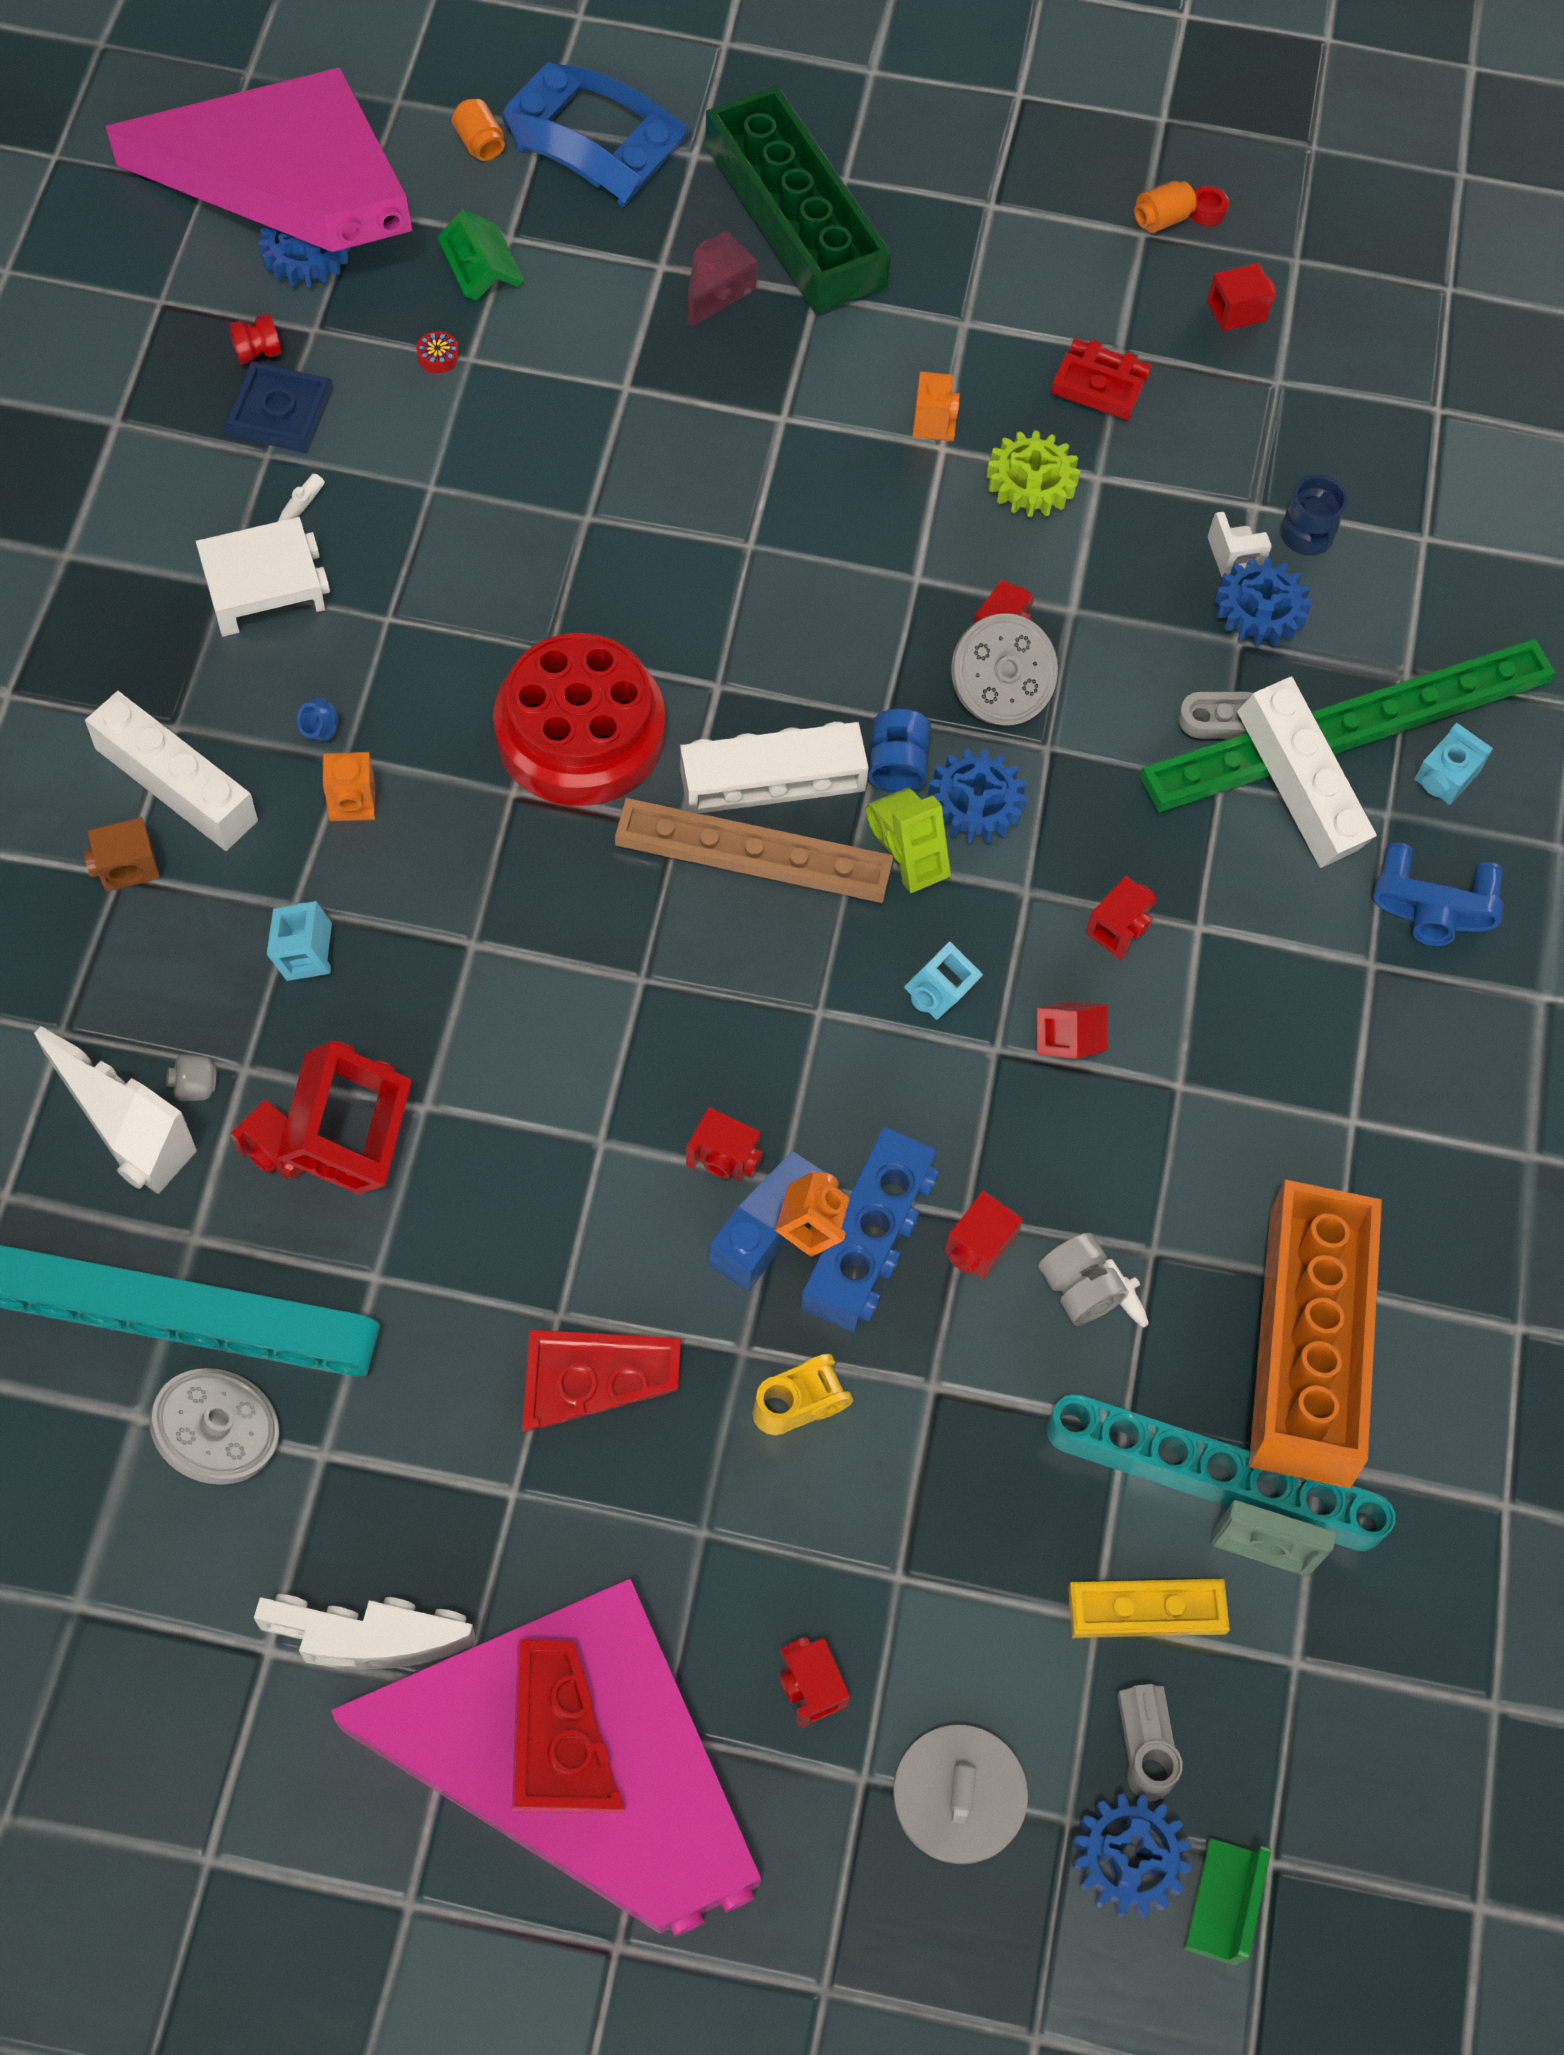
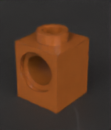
M143 817L87 831L91 849L83 850L86 866L90 877L99 876L105 892L161 879L151 839Z

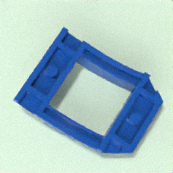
M547 62L513 97L502 113V119L507 131L511 130L517 143L515 149L521 153L525 150H530L545 155L570 168L597 188L602 185L619 198L617 203L623 208L692 131L688 125L652 98L621 81L592 70ZM582 89L604 95L622 104L644 119L613 154L575 130L553 122L556 116Z

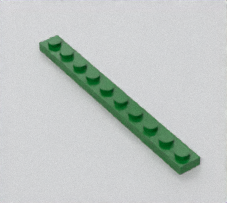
M1532 639L1311 713L1335 755L1551 683L1556 672L1536 639ZM1249 733L1143 767L1140 778L1158 813L1271 775Z

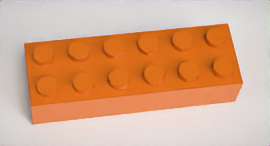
M1286 1179L1270 1210L1249 1458V1467L1351 1488L1368 1461L1382 1199Z

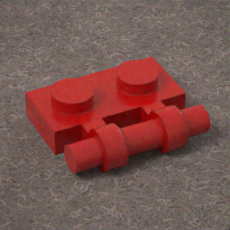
M1074 338L1069 353H1066L1052 383L1051 394L1129 421L1141 394L1144 380L1147 381L1152 364L1137 360L1138 355L1127 351L1123 355L1103 348V343L1091 339L1088 343Z

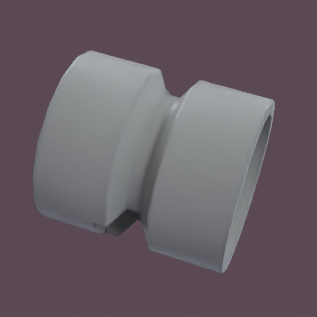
M1084 1233L1062 1243L1048 1253L1038 1265L1051 1289L1063 1292L1060 1303L1075 1326H1081L1100 1318L1122 1303L1129 1294L1128 1289L1116 1270L1104 1267L1107 1256L1092 1233Z

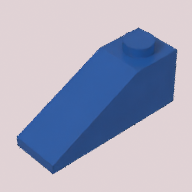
M792 1151L738 1206L711 1242L709 1266L750 1292L787 1241L786 1238L775 1231L788 1185L813 1171L816 1173L825 1172Z

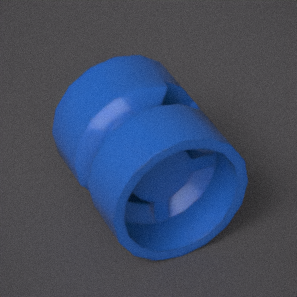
M908 709L886 710L874 718L871 742L873 749L870 753L868 779L872 785L891 793L908 787L916 791L925 785L928 763L926 753L929 749L931 730L928 718L921 713Z

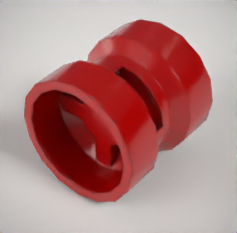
M270 313L257 316L254 325H251L250 322L244 323L241 320L228 323L232 343L240 365L251 363L255 357L260 356V352H263L268 358L282 354Z

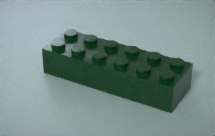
M778 85L706 110V148L815 314L888 286L891 260L890 250Z

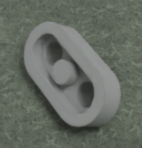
M1192 693L1184 699L1178 715L1179 725L1186 734L1198 739H1231L1246 734L1248 732L1243 722L1238 720L1240 716L1237 711L1253 693ZM1195 717H1200L1204 719L1206 722L1198 721L1195 719Z

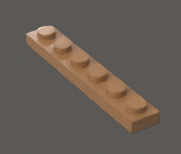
M629 798L625 800L615 834V846L879 903L884 902L894 855Z

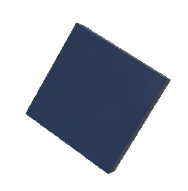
M251 361L224 424L226 435L307 454L333 391L332 379Z

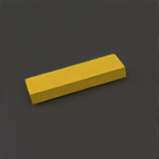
M1224 1579L1070 1582L1068 1586L1072 1638L1225 1635L1230 1631Z

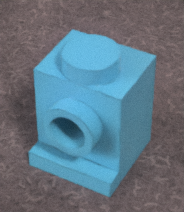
M1456 723L1448 735L1423 761L1414 780L1423 785L1429 794L1439 797L1451 805L1481 772L1493 748Z
M317 901L273 909L267 956L286 981L330 974L331 965L328 963L327 958L332 922Z
M949 941L904 988L911 994V1001L919 1011L929 1012L938 1020L950 1007L959 1001L983 974ZM942 962L962 980L957 987L937 969Z

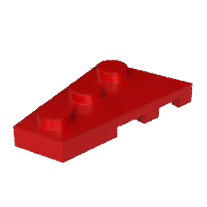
M530 1330L522 1432L527 1433L677 1392L681 1338Z
M520 1639L517 1644L512 1811L622 1813L625 1810L620 1792L616 1790L608 1763L610 1759L605 1743L600 1737L592 1710L593 1703L574 1641Z

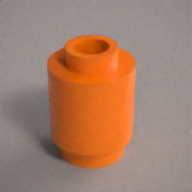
M468 99L461 102L452 115L451 123L470 155L480 161H489L496 158L505 146L503 140L504 133L487 104L480 99Z
M1171 181L1141 193L1137 197L1134 208L1137 223L1148 232L1155 233L1186 220L1190 213L1196 209L1194 190L1185 181Z

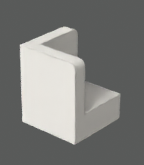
M1225 512L1214 514L1207 537L1221 576L1224 573L1230 574L1235 563H1238L1245 569L1248 558L1253 557L1257 565H1263L1272 546L1267 532L1252 534L1249 526L1230 528Z

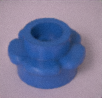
M316 697L299 708L297 726L304 737L315 742H321L322 740L328 741L334 736L339 718L331 703H327L324 698Z

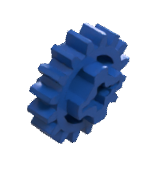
M271 227L261 228L260 230L262 240L258 242L265 269L267 271L273 270L276 280L288 276L290 286H294L299 279L304 280L307 287L312 286L313 279L318 278L323 283H327V273L331 272L339 275L341 273L340 264H348L347 251H350V248L331 252Z
M1253 557L1248 558L1245 569L1238 563H1235L1231 573H1224L1215 597V603L1219 604L1216 615L1217 618H1228L1224 628L1226 631L1235 628L1240 630L1238 640L1243 641L1249 635L1254 637L1255 646H1260L1263 638H1269L1273 646H1278L1281 636L1292 640L1296 630L1303 629L1312 605V601L1307 599L1310 587L1307 585L1298 586L1302 575L1299 572L1292 575L1287 574L1288 564L1285 562L1276 568L1272 567L1271 558L1266 557L1263 565H1257Z
M964 749L962 760H958L950 754L947 756L945 767L936 766L934 778L930 780L928 795H933L942 805L944 825L947 823L951 825L949 834L951 837H955L962 831L966 833L967 843H972L975 834H981L983 840L986 843H990L994 831L1005 837L1008 834L1010 825L1017 826L1019 824L1027 801V796L1024 795L1026 781L1016 780L1019 769L1016 765L1008 768L1003 766L1004 755L1001 754L995 760L988 759L987 749H982L979 757H973L969 749Z
M1119 1794L1114 1801V1810L1103 1800L1095 1806L1099 1821L1086 1815L1080 1822V1825L1088 1833V1836H1076L1072 1842L1073 1847L1084 1851V1856L1072 1863L1074 1870H1086L1088 1874L1080 1888L1082 1891H1087L1095 1887L1100 1892L1095 1904L1099 1908L1110 1900L1116 1902V1916L1121 1918L1126 1915L1130 1906H1134L1139 1919L1145 1918L1149 1915V1902H1152L1160 1912L1169 1906L1168 1898L1164 1892L1166 1891L1175 1896L1181 1894L1184 1887L1175 1877L1176 1875H1187L1191 1872L1192 1868L1190 1864L1180 1860V1855L1191 1848L1190 1842L1177 1841L1175 1834L1183 1826L1182 1822L1179 1820L1167 1824L1163 1820L1167 1806L1162 1804L1152 1812L1147 1809V1796L1142 1794L1137 1798L1134 1806H1129L1125 1794ZM1126 1820L1123 1832L1119 1836L1101 1835L1104 1828L1111 1823ZM1150 1828L1158 1835L1164 1849L1157 1846L1149 1833ZM1129 1844L1135 1846V1855L1143 1858L1133 1868L1128 1866V1857L1120 1853ZM1098 1862L1107 1866L1114 1878L1113 1884L1104 1876ZM1145 1875L1162 1876L1160 1882L1154 1888L1137 1893L1141 1877Z

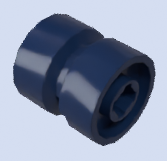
M1313 474L1302 478L1295 485L1280 527L1281 538L1286 546L1302 555H1318L1326 552L1332 546L1348 504V494L1343 485L1332 477Z

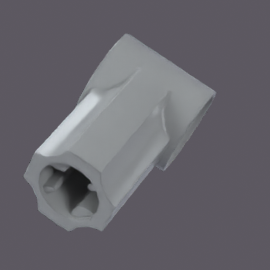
M1153 1684L1137 1685L1121 1690L1117 1694L1129 1762L1127 1781L1130 1789L1136 1796L1139 1797L1142 1794L1147 1796L1148 1801H1157L1169 1794L1179 1780L1183 1761L1174 1745L1164 1686H1155ZM1146 1760L1159 1762L1165 1768L1167 1780L1154 1781L1148 1778L1143 1771L1142 1762Z

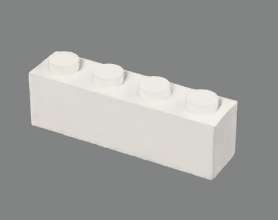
M1288 677L1253 693L1238 709L1237 713L1319 868H1323L1359 851L1377 835L1293 677Z
M119 691L85 719L94 747L98 752L225 851L258 822L250 792Z
M832 722L823 727L808 729L786 728L777 733L762 735L747 733L731 739L716 741L700 739L690 744L680 745V773L689 812L707 813L866 791L869 767L859 722L846 724Z

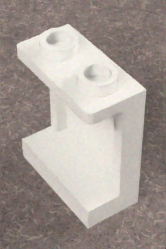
M300 517L196 541L222 637L240 633L236 617L307 600H313L316 612L325 610L322 594L330 593L324 567L315 568L313 559L319 558L317 544L313 532L304 533Z

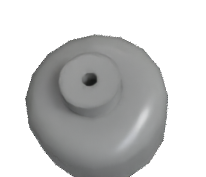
M180 1055L175 1061L174 1068L167 1069L166 1086L174 1087V1097L179 1101L205 1100L215 1091L216 1066L208 1056Z

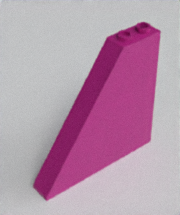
M340 67L105 126L117 166L328 251L334 252L412 231L406 194Z
M631 1579L331 1710L334 1720L342 1732L659 1934L672 1929L675 1937L702 1925L705 1922L702 1914L722 1905L725 1913L755 1899L752 1890L760 1887L761 1877ZM520 1639L574 1641L593 1703L592 1710L600 1737L605 1743L610 1759L608 1763L616 1790L620 1792L625 1809L622 1813L512 1811L517 1644Z

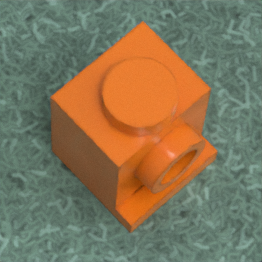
M920 371L912 437L954 441L960 393L952 392L953 375Z
M370 752L323 754V788L328 806L329 821L375 820V779Z
M813 1171L788 1185L775 1231L812 1257L844 1241L846 1233L841 1228L850 1198L838 1189L839 1182L834 1176L828 1173H816ZM804 1224H811V1228L808 1229Z

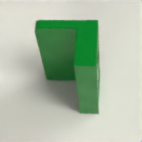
M462 209L438 235L437 238L465 297L477 301L497 279L516 287H520L524 282L520 270L496 223Z
M1212 1838L1206 1841L1183 1950L1234 1966L1249 1958L1271 1856L1270 1848L1259 1846L1254 1851H1250Z

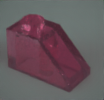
M727 230L713 239L704 241L694 250L688 290L687 323L692 328L756 289L758 261Z

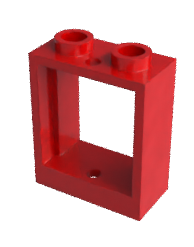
M330 1041L305 1052L276 1159L358 1195L385 1186L412 1080L395 1072V1068L391 1064L383 1061L369 1060L355 1053V1049L351 1045L343 1042ZM334 1073L378 1093L362 1155L317 1135Z

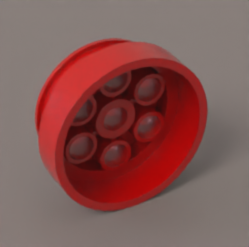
M569 633L548 638L534 645L518 659L498 690L494 703L493 720L496 747L502 764L521 787L549 802L568 806H591L618 799L645 781L656 767L663 751L665 741V707L656 681L630 650L620 643L603 636L588 633ZM619 701H630V703H627V704H621V703H618V702H619ZM577 702L585 703L584 705L580 706L572 705L573 703ZM530 704L540 705L538 707H527ZM598 735H609V736H611V737L601 739V738H597L596 736H598ZM557 736L564 737V739L562 740H551L550 738Z

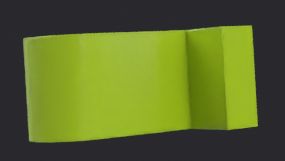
M908 787L866 804L865 813L869 826L878 841L891 855H894L893 858L899 863L902 884L910 893L951 877L942 805L933 795L921 800Z

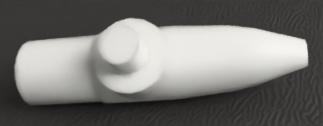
M312 474L302 487H297L293 490L292 498L283 509L278 522L296 518L307 508L325 484L319 475Z
M1112 1259L1106 1260L1104 1267L1114 1268L1129 1291L1128 1296L1120 1305L1135 1322L1143 1328L1149 1325L1148 1319L1135 1291V1288L1140 1285L1138 1279L1134 1277L1129 1280L1122 1275Z

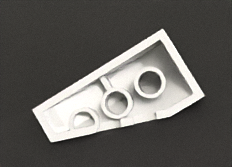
M40 1026L34 1034L44 1054L120 1165L117 1169L119 1174L134 1187L140 1189L145 1184L159 1194L197 1152L181 1111L132 1078L125 1084L115 1074V1070L102 1061L95 1067H92L91 1060L81 1049Z

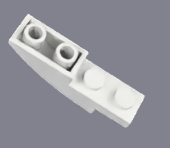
M277 1594L275 1601L260 1597L254 1619L261 1630L302 1639L299 1652L306 1663L334 1668L387 1669L422 1664L448 1657L473 1647L476 1637L473 1625L465 1623L466 1616L445 1609H436L435 1615L414 1611L415 1605L413 1603L393 1597H386L383 1604L369 1601L363 1621L357 1620L359 1614L352 1610L338 1606H328L326 1612L306 1608L308 1603L305 1600L286 1594Z

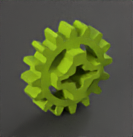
M1034 430L1032 438L1026 439L1021 431L1017 432L1015 442L1005 437L1002 439L1000 449L993 448L986 477L990 479L988 489L990 492H998L997 502L999 504L1007 501L1011 502L1012 513H1016L1022 507L1026 508L1028 517L1033 516L1035 509H1040L1045 516H1049L1052 505L1062 510L1065 507L1066 499L1074 498L1080 476V470L1076 469L1077 456H1067L1069 450L1067 443L1056 446L1054 444L1055 435L1051 434L1046 440L1040 439L1039 431Z

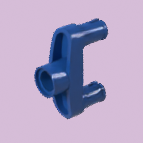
M1400 842L1391 843L1387 846L1382 875L1376 880L1374 900L1383 910L1414 922L1413 935L1419 942L1429 946H1444L1455 939L1456 931L1483 932L1492 930L1500 925L1504 905L1500 899L1503 868L1500 865L1492 862L1480 863L1475 870L1473 892H1468L1439 884L1409 879L1413 855L1412 847Z

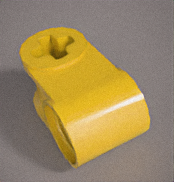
M832 1354L814 1357L796 1368L769 1377L761 1383L757 1390L752 1412L754 1423L761 1431L770 1435L784 1434L812 1421L831 1417L853 1403L854 1400L851 1393L844 1392L833 1369L836 1362ZM770 1398H779L787 1403L790 1410L781 1414L773 1413L767 1409L764 1402Z

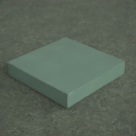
M1234 1500L1214 1527L1210 1544H1213V1547L1307 1577L1331 1553L1334 1548L1337 1532Z

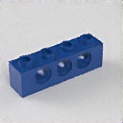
M883 1127L849 1197L841 1228L846 1233L844 1241L822 1252L803 1291L801 1310L852 1333H855L861 1318L870 1322L881 1298V1294L875 1292L881 1276L887 1279L891 1278L901 1255V1252L895 1250L901 1234L908 1238L911 1236L921 1213L920 1210L914 1208L920 1194L929 1197L939 1176L940 1170L933 1167L937 1153L936 1149ZM887 1184H896L905 1193L900 1196H891L885 1193L882 1187ZM873 1224L880 1226L886 1234L882 1237L873 1238L867 1236L862 1231V1228ZM847 1266H857L865 1272L866 1276L859 1280H852L844 1276L841 1270Z

